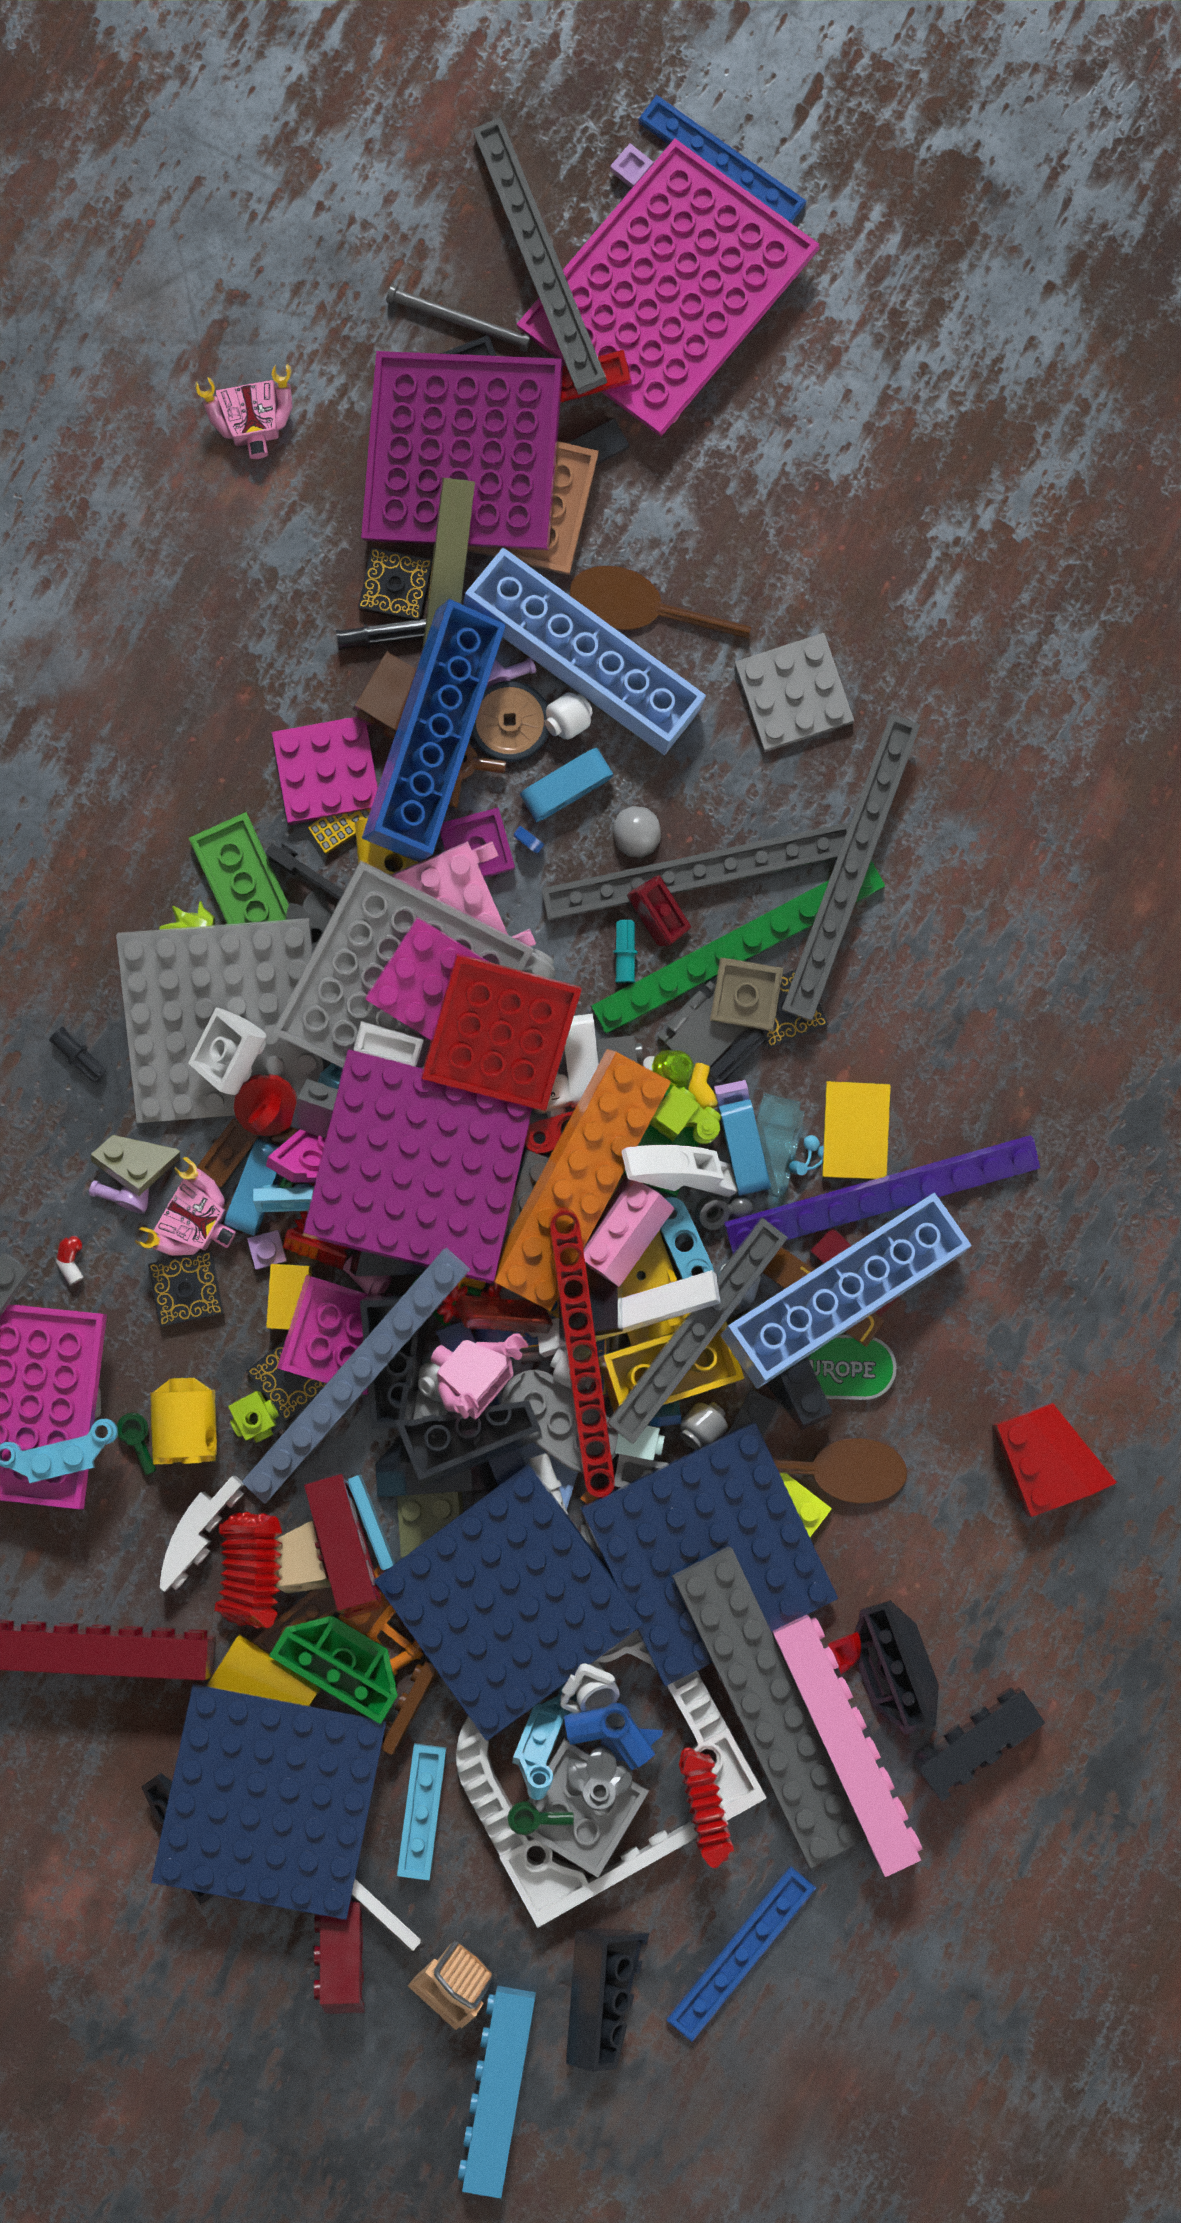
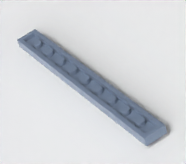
M447 1247L443 1249L251 1470L242 1483L263 1503H267L471 1269Z

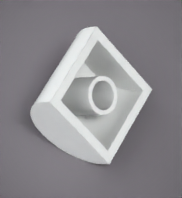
M216 1007L188 1064L220 1092L236 1095L242 1084L249 1080L252 1072L251 1066L256 1056L261 1054L265 1048L266 1034L248 1020Z

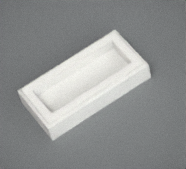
M361 1021L353 1050L416 1067L424 1039L423 1037Z

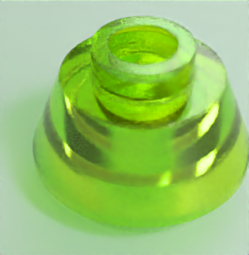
M664 1050L655 1056L652 1063L653 1072L671 1081L667 1089L668 1091L673 1086H676L678 1089L686 1088L694 1070V1064L690 1056L680 1050Z

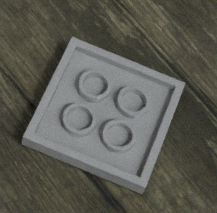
M825 633L735 661L734 665L764 752L854 723V718Z
M564 1738L548 1765L553 1773L551 1788L543 1799L534 1800L529 1797L527 1802L536 1806L539 1812H573L574 1824L573 1826L540 1825L538 1829L528 1835L596 1877H599L649 1790L632 1780L629 1789L617 1795L611 1807L603 1811L592 1810L585 1804L583 1794L571 1787L567 1776V1765L570 1759L587 1763L590 1754L574 1744L570 1745L569 1741ZM600 1788L593 1791L594 1795L598 1798L606 1795L605 1791Z

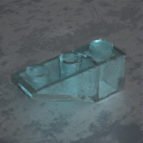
M764 1093L756 1124L768 1174L771 1196L778 1198L780 1190L786 1192L790 1173L785 1172L787 1160H794L798 1142L792 1141L794 1130H801L805 1111L799 1110L801 1105L799 1101Z

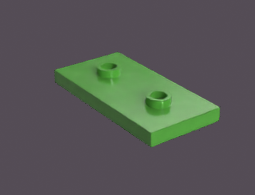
M247 812L189 838L227 924L286 920L289 904Z

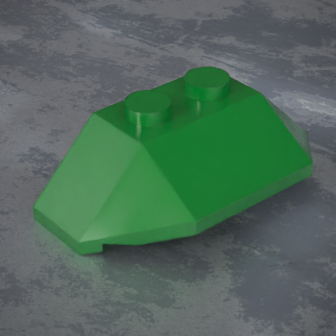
M333 1615L286 1627L269 1655L274 1660L379 1724L382 1723L398 1696L388 1649Z

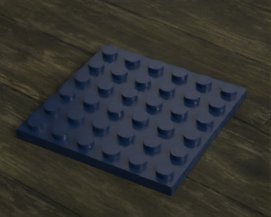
M755 1422L580 1508L612 1578L645 1623L637 1631L665 1687L712 1663L672 1579V1575L730 1546L737 1557L771 1632L838 1599Z
M527 1464L374 1579L377 1586L486 1741L493 1738L564 1685L571 1674L575 1676L581 1664H592L645 1624L531 1464Z
M193 1684L151 1883L347 1920L386 1721L383 1720L379 1724L368 1717Z

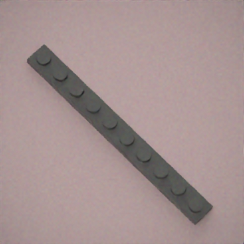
M500 117L474 128V135L578 395L608 383L502 118Z
M894 714L889 716L781 1011L808 1021L813 1019L921 724Z
M850 822L541 888L548 921L630 904L631 902L627 894L657 875H660L670 893L676 894L837 859Z

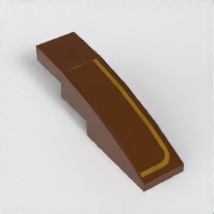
M781 1247L762 1274L786 1289L814 1271V1269ZM873 1313L845 1331V1333L867 1347L885 1321Z

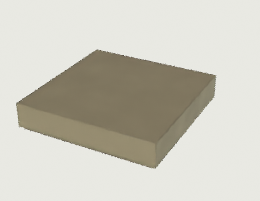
M720 958L710 1021L773 1031L784 968Z

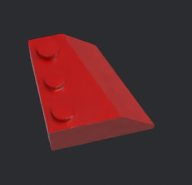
M1054 1403L992 1425L1026 1516H1036L1095 1494L1117 1483Z

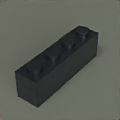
M767 1300L753 1305L726 1321L727 1325L735 1322ZM805 1357L766 1383L767 1387L775 1395V1398L801 1430L831 1418L832 1409L808 1357Z
M604 1928L576 1930L566 2064L592 2072L617 2069L627 2028L623 2020L625 2013L633 2004L635 1994H631L630 1991L635 1973L640 1974L643 1961L638 1960L642 1944L647 1945L648 1932Z

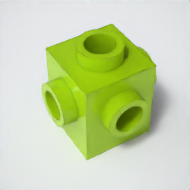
M256 1391L228 1406L234 1419L230 1420V1423L238 1438L244 1436L246 1441L254 1438L255 1442L258 1443L273 1435L271 1429L278 1425L275 1418L279 1417V1414L271 1400L265 1401L261 1391ZM253 1413L258 1415V1422L256 1424L251 1422Z

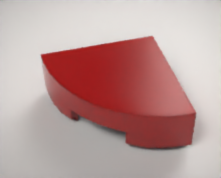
M858 1631L828 1643V1647L832 1650L839 1665L838 1668L841 1674L852 1668L860 1657L861 1641Z

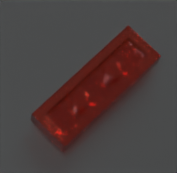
M460 1295L455 1303L465 1328L548 1334L553 1326L547 1310L532 1301Z

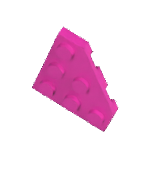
M300 1129L268 1156L266 1166L291 1182H315L326 1138Z

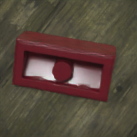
M660 875L653 877L627 894L629 901L658 946L671 945L692 928Z

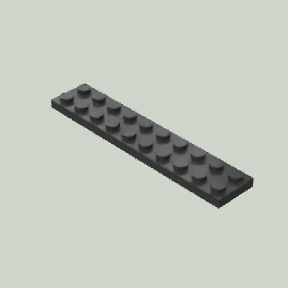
M729 1546L672 1575V1579L807 1866L812 1868L867 1839L733 1549Z

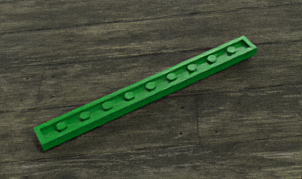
M872 860L855 903L885 888V884ZM829 880L591 1005L605 1034L607 1035L708 980L717 977L720 958L747 961L813 926Z

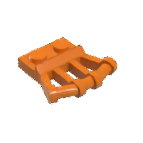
M380 1566L374 1570L376 1578L385 1572ZM379 1588L384 1608L348 1619L340 1614L338 1618L381 1645L382 1643L377 1635L382 1630L406 1649L390 1659L393 1675L395 1676L398 1674L397 1670L416 1659L420 1660L425 1653L416 1640L412 1643L388 1624V1621L396 1611Z

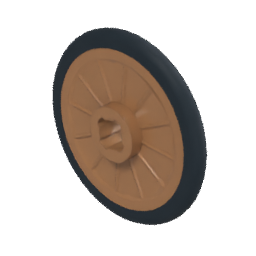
M503 681L493 684L485 689L471 736L478 748L493 759L506 762L524 760L535 754L548 738L549 731L545 725V720L547 719L546 708L548 705L537 690L525 683ZM514 716L516 718V725H504L505 717Z

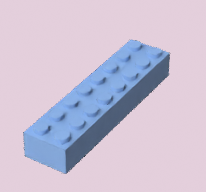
M505 548L499 551L465 593L464 606L506 624L502 636L504 639L664 756L703 706L706 698L704 693Z
M934 1192L728 1325L720 1336L758 1389L960 1257L972 1245Z

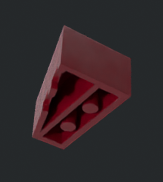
M350 1902L347 1920L319 1914L314 1916L315 1933H320V1946L314 1947V1965L320 1966V1980H314V2000H320V2006L326 2014L365 2013V2002H362V1982H364V1971H362L363 1912L360 1902Z

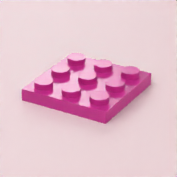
M356 717L272 732L288 825L316 821L325 817L372 808L378 784L367 724L361 722Z
M417 916L366 995L365 1000L431 1040L456 953L484 961L487 960Z
M306 1275L277 1368L328 1383L364 1341L360 1301L369 1294ZM368 1388L363 1392L364 1395L368 1396Z

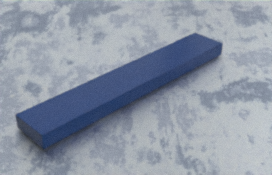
M658 95L654 97L639 117L638 123L661 140L670 144L674 139H677L791 224L806 205L807 200Z
M790 1865L666 2020L692 2042L814 1892L816 1886Z

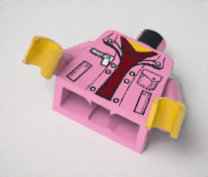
M288 364L286 365L287 375L285 377H280L276 373L277 367L275 365L271 374L273 380L216 390L217 396H213L215 386L209 377L207 378L211 387L208 391H201L198 383L196 382L195 384L198 395L204 398L203 405L210 423L224 438L233 439L236 446L247 445L251 459H261L268 456L266 441L279 437V430L285 427L292 411L291 385L287 383L292 370Z
M184 1157L182 1159L189 1164V1168L185 1172H180L175 1167V1172L183 1180L154 1230L146 1227L139 1229L148 1233L147 1241L142 1243L135 1240V1242L141 1247H152L171 1256L194 1255L199 1249L206 1251L212 1240L228 1248L236 1235V1231L222 1224L227 1214V1211L223 1208L225 1199L215 1181L203 1171L197 1169L194 1162L189 1158Z

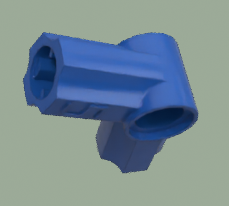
M612 1703L607 1707L564 1716L567 1738L570 1745L609 1737L631 1770L640 1767L655 1755V1751L632 1719L629 1709L621 1703ZM612 1713H618L624 1718L625 1724L619 1728H614L608 1724L607 1717Z

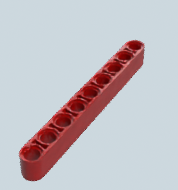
M561 1207L551 1213L549 1229L583 1479L587 1491L595 1497L602 1498L613 1491L615 1479L606 1424L583 1243L577 1215L573 1210ZM568 1215L573 1219L571 1229L565 1232L557 1230L555 1227L556 1220L560 1216ZM565 1248H573L577 1251V1258L573 1263L565 1264L561 1262L560 1253ZM577 1280L582 1284V1289L577 1295L569 1296L564 1292V1287L568 1281ZM576 1312H581L586 1316L585 1324L579 1328H574L568 1324L570 1316ZM578 1345L589 1346L590 1354L586 1359L578 1360L573 1356V1351ZM581 1378H593L595 1380L594 1387L587 1392L579 1390L577 1384ZM588 1409H595L599 1412L597 1421L591 1424L583 1422V1413ZM590 1442H601L603 1444L602 1452L598 1455L588 1454L586 1447ZM597 1473H603L608 1477L606 1484L601 1487H595L590 1483L592 1476Z

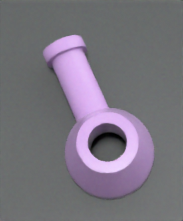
M527 658L524 662L506 668L495 659L486 688L498 682L510 681V679L528 673H535L536 668L532 658Z
M94 1180L90 1186L89 1195L116 1202L127 1210L144 1214L148 1206L149 1188L138 1196L125 1186L120 1191Z

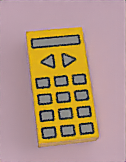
M371 809L321 818L308 828L327 855L356 836L355 822L368 818Z

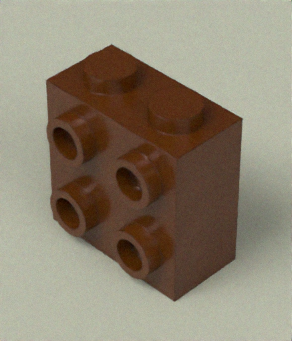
M386 652L352 708L353 711L357 712L355 717L369 726L375 723L385 729L383 734L386 737L394 740L417 669Z

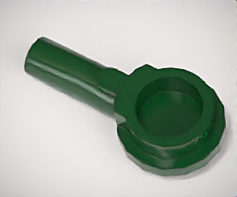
M131 1412L125 1414L117 1422L118 1437L124 1443L133 1446L145 1475L157 1471L144 1441L148 1434V1422L139 1413Z
M523 1801L511 1807L507 1820L511 1830L516 1834L528 1835L538 1829L540 1825L573 1826L574 1813L539 1812L532 1803Z

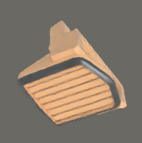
M454 1941L438 1960L434 1958L409 1983L408 1987L457 2030L459 2027L463 2028L477 2015L484 2004L481 1999L494 1981V1975L475 1954L459 1942Z

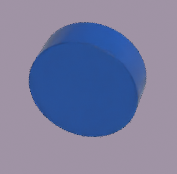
M521 826L513 834V837L534 853H539L545 845Z

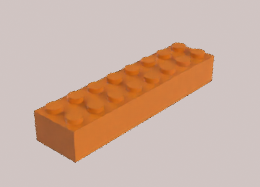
M606 1050L501 1249L494 1279L495 1283L551 1311L559 1296L549 1229L551 1213L561 1207L573 1210L580 1222L584 1248L625 1171L622 1150L638 1146L671 1083L670 1080L616 1051ZM568 1215L560 1216L555 1222L556 1229L561 1232L568 1231L573 1225V1219ZM565 1248L560 1253V1260L565 1264L573 1263L577 1258V1251L573 1248Z

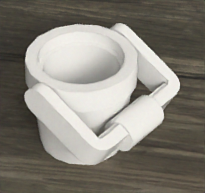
M597 1661L590 1665L586 1663L581 1664L575 1676L571 1674L562 1688L561 1707L570 1712L578 1713L607 1707L609 1704L616 1703L620 1694L614 1682L615 1677L605 1672ZM575 1693L577 1696V1702L570 1700V1697H572Z

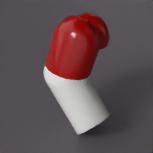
M76 1236L64 1238L59 1243L56 1258L57 1266L70 1286L84 1278L74 1262L76 1253L82 1249V1242Z

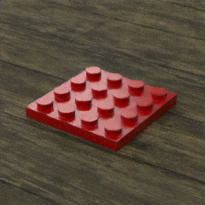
M456 953L421 1078L546 1111L582 988L577 985Z

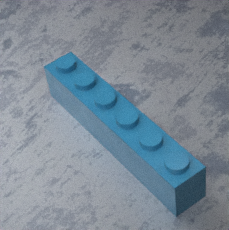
M497 1986L496 1995L489 1994L486 2014L492 2015L490 2028L483 2027L480 2047L486 2048L485 2060H478L475 2080L481 2081L479 2094L472 2093L469 2114H475L473 2127H466L463 2147L469 2148L468 2160H461L457 2179L464 2181L462 2192L500 2199L502 2197L536 1992Z

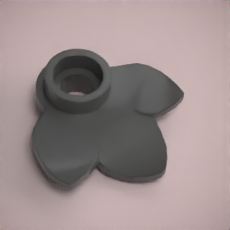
M316 890L306 897L302 906L290 903L286 912V920L310 918L311 931L315 933V939L312 941L314 951L334 910L329 911V905L323 891Z
M600 1745L594 1749L588 1757L587 1763L575 1759L568 1761V1781L573 1789L583 1794L585 1804L592 1810L603 1811L611 1807L615 1797L626 1792L632 1783V1770L630 1767H617L614 1754L605 1745ZM600 1788L605 1791L606 1795L598 1798L594 1795L593 1791Z

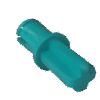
M619 920L616 923V950H613V954L616 955V983H635V955H638V951L635 950V922L632 920Z

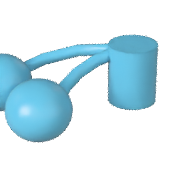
M813 1135L805 1137L804 1147L808 1150L807 1162L792 1161L789 1164L791 1173L805 1175L807 1170H814L823 1163V1145L820 1146L817 1137ZM818 1149L817 1153L821 1159L820 1162L813 1167H807L811 1160V1152Z

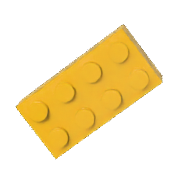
M726 1321L663 1405L745 1379L740 1363L720 1336L728 1326ZM674 1333L598 1357L600 1370L614 1412Z

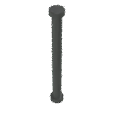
M394 284L389 288L386 298L387 303L393 304L397 302L516 345L523 352H527L531 336L527 333L523 335L398 290L399 286Z

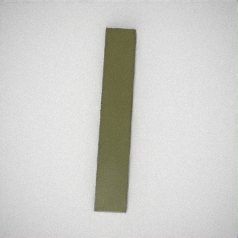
M442 477L423 648L436 609L448 599L461 604L475 487L474 481Z

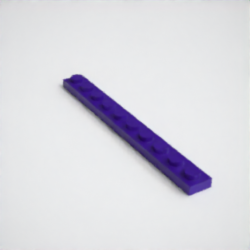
M1029 1135L726 1221L724 1224L733 1254L736 1252L761 1218L768 1221L787 1236V1240L916 1204L934 1192L937 1197L1039 1169L1040 1164L1035 1141Z

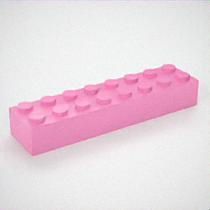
M805 1615L773 1630L772 1634L829 1754L842 1786L849 1797L851 1806L863 1828L868 1844L882 1873L887 1877L921 1861L918 1851L923 1850L912 1827L906 1828L903 1822L909 1818L898 1797L892 1798L890 1790L895 1789L884 1766L879 1768L876 1760L881 1757L873 1740H871L870 1736L865 1738L862 1730L867 1728L859 1709L857 1707L851 1708L848 1699L853 1698L845 1679L843 1677L837 1678L834 1669L838 1668L839 1665L832 1650L829 1647L823 1648L820 1639L824 1638L825 1635L818 1620L815 1617L810 1619L808 1615Z

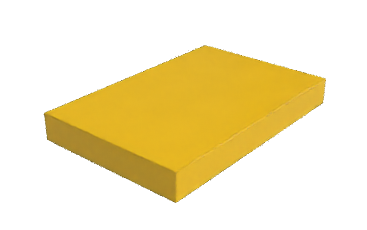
M826 1082L822 1177L874 1180L887 1176L890 1084Z
M240 1634L207 1684L208 1687L310 1706L320 1690L319 1687L271 1658L270 1654Z

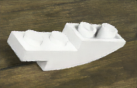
M679 1145L637 1146L622 1150L625 1171L630 1180L676 1191L685 1185L730 1197L738 1192L731 1164L719 1161L717 1151Z
M232 1476L213 1498L205 1491L200 1492L181 1518L170 1540L163 1562L160 1588L164 1592L168 1591L171 1587L177 1590L188 1578L189 1575L185 1571L194 1562L198 1566L210 1553V1550L206 1547L212 1541L203 1534V1531L206 1529L210 1533L222 1520V1517L218 1514L225 1506L228 1505L232 1508L243 1496L244 1493L240 1489L244 1484L237 1476Z

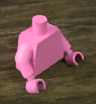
M513 1334L505 1342L474 1343L465 1340L462 1341L454 1352L442 1345L438 1346L431 1356V1362L440 1367L437 1372L438 1392L445 1409L460 1413L464 1419L470 1415L476 1420L513 1377L510 1357L520 1360L522 1353L519 1350L523 1347H528L527 1342L520 1334Z

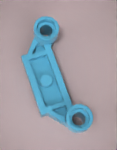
M99 1419L94 1422L86 1436L22 1451L21 1447L14 1442H4L0 1444V1466L10 1468L27 1476L29 1483L95 1468V1458L105 1445L115 1441L118 1436V1427L110 1419ZM102 1425L108 1430L105 1438H101L98 1435V1429ZM5 1449L11 1452L9 1461H5L2 1457Z
M564 1685L561 1686L558 1696L543 1704L538 1703L533 1707L513 1756L512 1763L519 1765L528 1788V1795L534 1800L543 1799L551 1788L553 1773L547 1766V1763L564 1723V1716L573 1714V1712L563 1709L560 1704ZM576 1693L570 1697V1700L577 1702Z

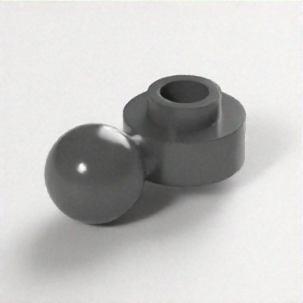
M710 1195L699 1201L695 1209V1215L705 1228L715 1230L721 1228L729 1216L737 1219L751 1215L753 1203L744 1195L734 1196L727 1204L720 1197ZM714 1207L711 1213L706 1214L709 1208Z

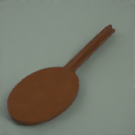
M596 566L580 572L570 585V596L616 630L639 629L651 624L658 616L747 639L750 636L751 626L662 604L658 590L648 579L637 572L623 567Z
M852 1438L831 1443L815 1456L813 1462L773 1460L779 1473L813 1475L815 1482L824 1492L834 1498L851 1503H872L889 1498L901 1489L907 1477V1468L902 1457L891 1447L870 1439Z

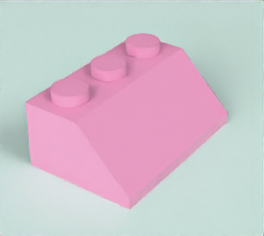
M625 1177L608 1201L583 1248L585 1265L620 1287L675 1208L655 1190L642 1182Z

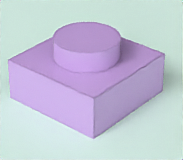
M629 143L611 164L610 171L629 187L633 188L654 162Z
M745 1080L714 1087L718 1101V1112L719 1106L749 1099Z
M279 1230L247 1238L256 1270L269 1267L271 1264L287 1262Z

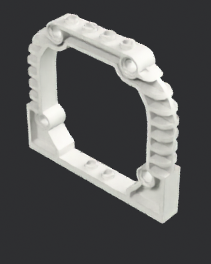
M637 1630L596 1660L597 1662L606 1663L629 1653L651 1664L655 1669ZM695 1671L667 1685L697 1740L692 1749L698 1752L704 1749H711L716 1753L715 1767L711 1772L717 1775L714 1782L720 1787L718 1793L723 1799L721 1805L726 1811L724 1814L726 1820L766 1799L764 1791L698 1672ZM469 1716L461 1729L456 1752L457 1769L461 1784L537 1928L694 1840L698 1835L693 1829L696 1824L691 1823V1821L669 1834L663 1830L648 1839L650 1842L648 1846L641 1850L635 1846L620 1855L621 1861L603 1870L599 1877L593 1876L588 1878L582 1867L571 1865L552 1857L553 1850L529 1835H519L511 1830L508 1825L507 1816L512 1805L494 1774L488 1755L489 1740L486 1741ZM532 1846H540L545 1850L546 1856L542 1861H532L528 1857V1849Z

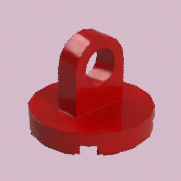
M253 1075L247 1082L242 1084L238 1094L235 1095L233 1108L236 1119L244 1129L255 1135L267 1137L280 1134L291 1125L297 1096L289 1082L278 1075Z

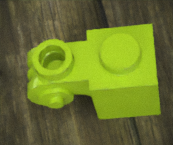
M673 1086L657 1108L649 1124L672 1141H674L684 1127H693L694 1140L699 1144L706 1145L717 1137L720 1131L719 1122L722 1116L711 1107H706L705 1109L700 1107V1104L695 1101L696 1097L687 1089H678L676 1086Z

